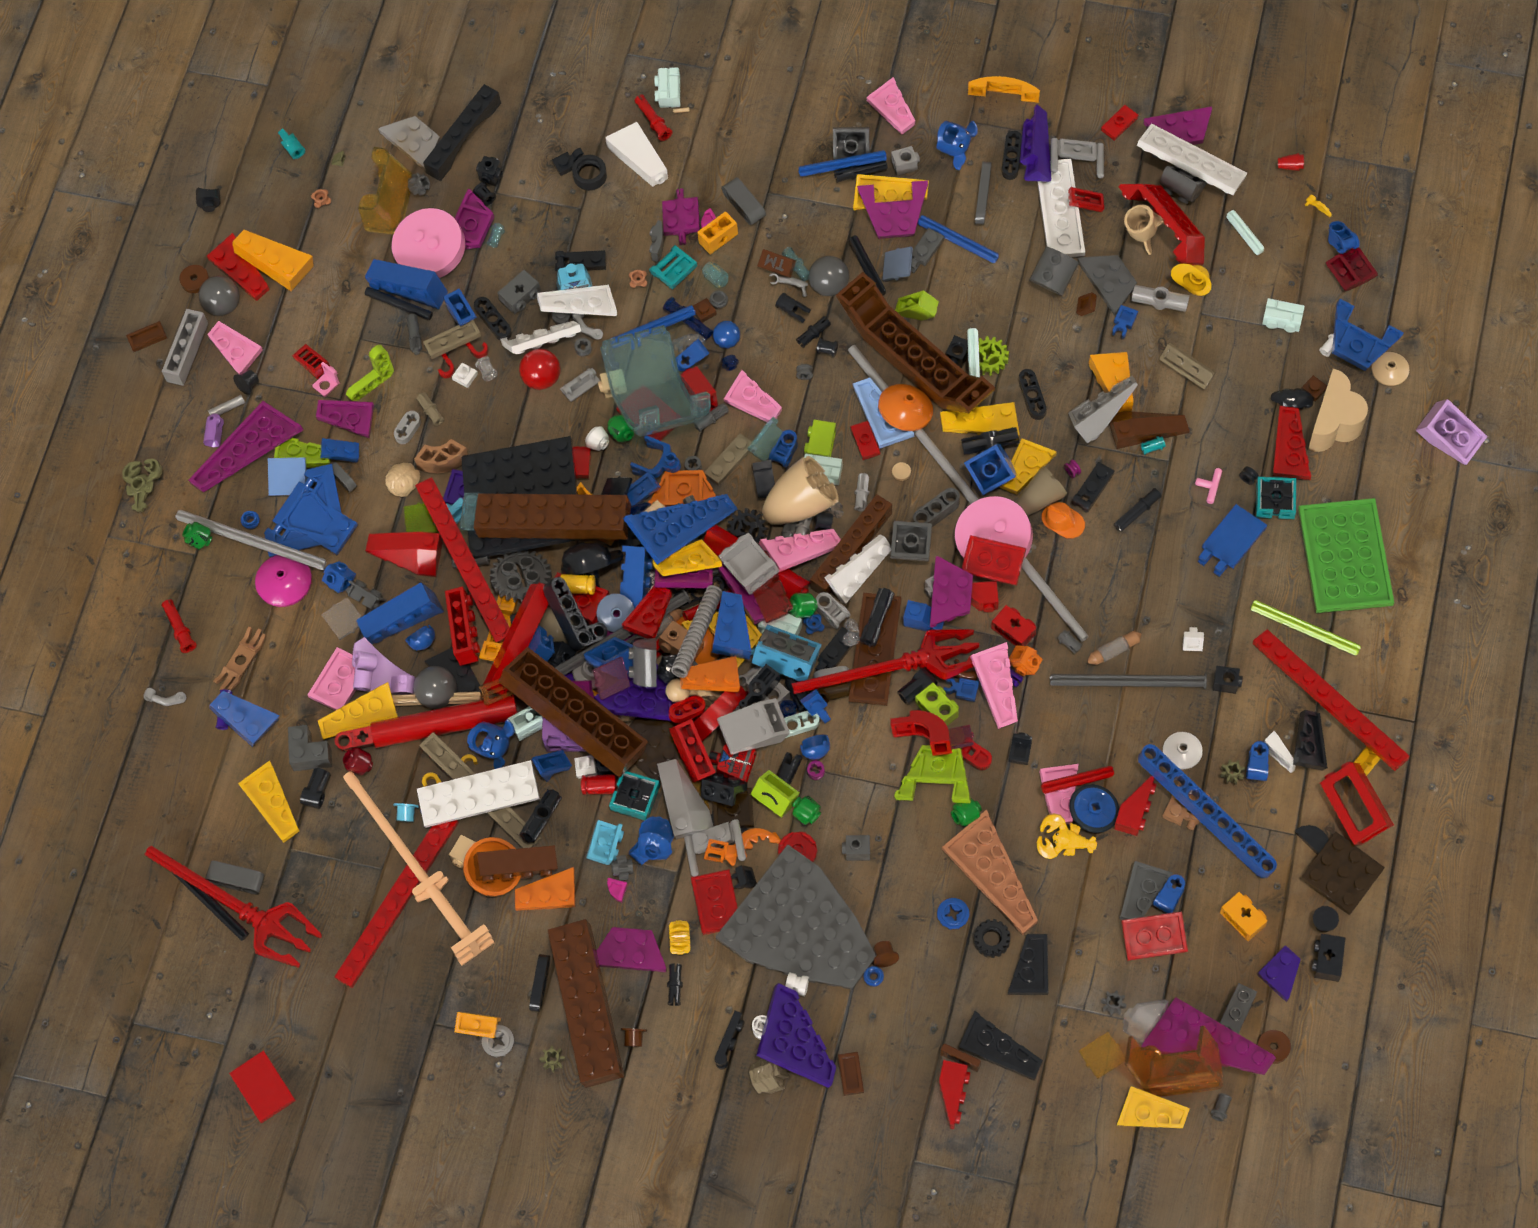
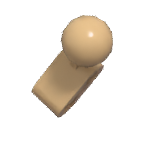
M678 678L671 680L666 686L667 698L674 703L684 700L689 696H700L705 700L706 705L710 706L722 694V691L681 689L680 679Z

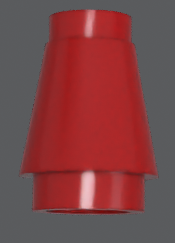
M1299 153L1278 158V169L1295 171L1304 169V154L1299 155Z

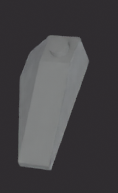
M1133 375L1114 385L1110 392H1101L1098 394L1097 399L1093 401L1088 399L1068 413L1075 429L1087 443L1100 436L1138 386Z
M673 759L658 763L657 766L668 814L676 840L714 827L710 810L678 761Z

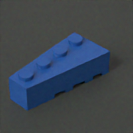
M373 259L365 275L366 280L373 289H379L436 309H440L444 301L443 296L448 293L437 274L430 270Z
M420 582L356 621L363 636L371 644H374L443 613L444 610L435 592Z

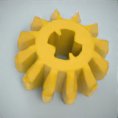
M676 920L669 924L670 951L672 954L683 955L690 951V931L687 921Z

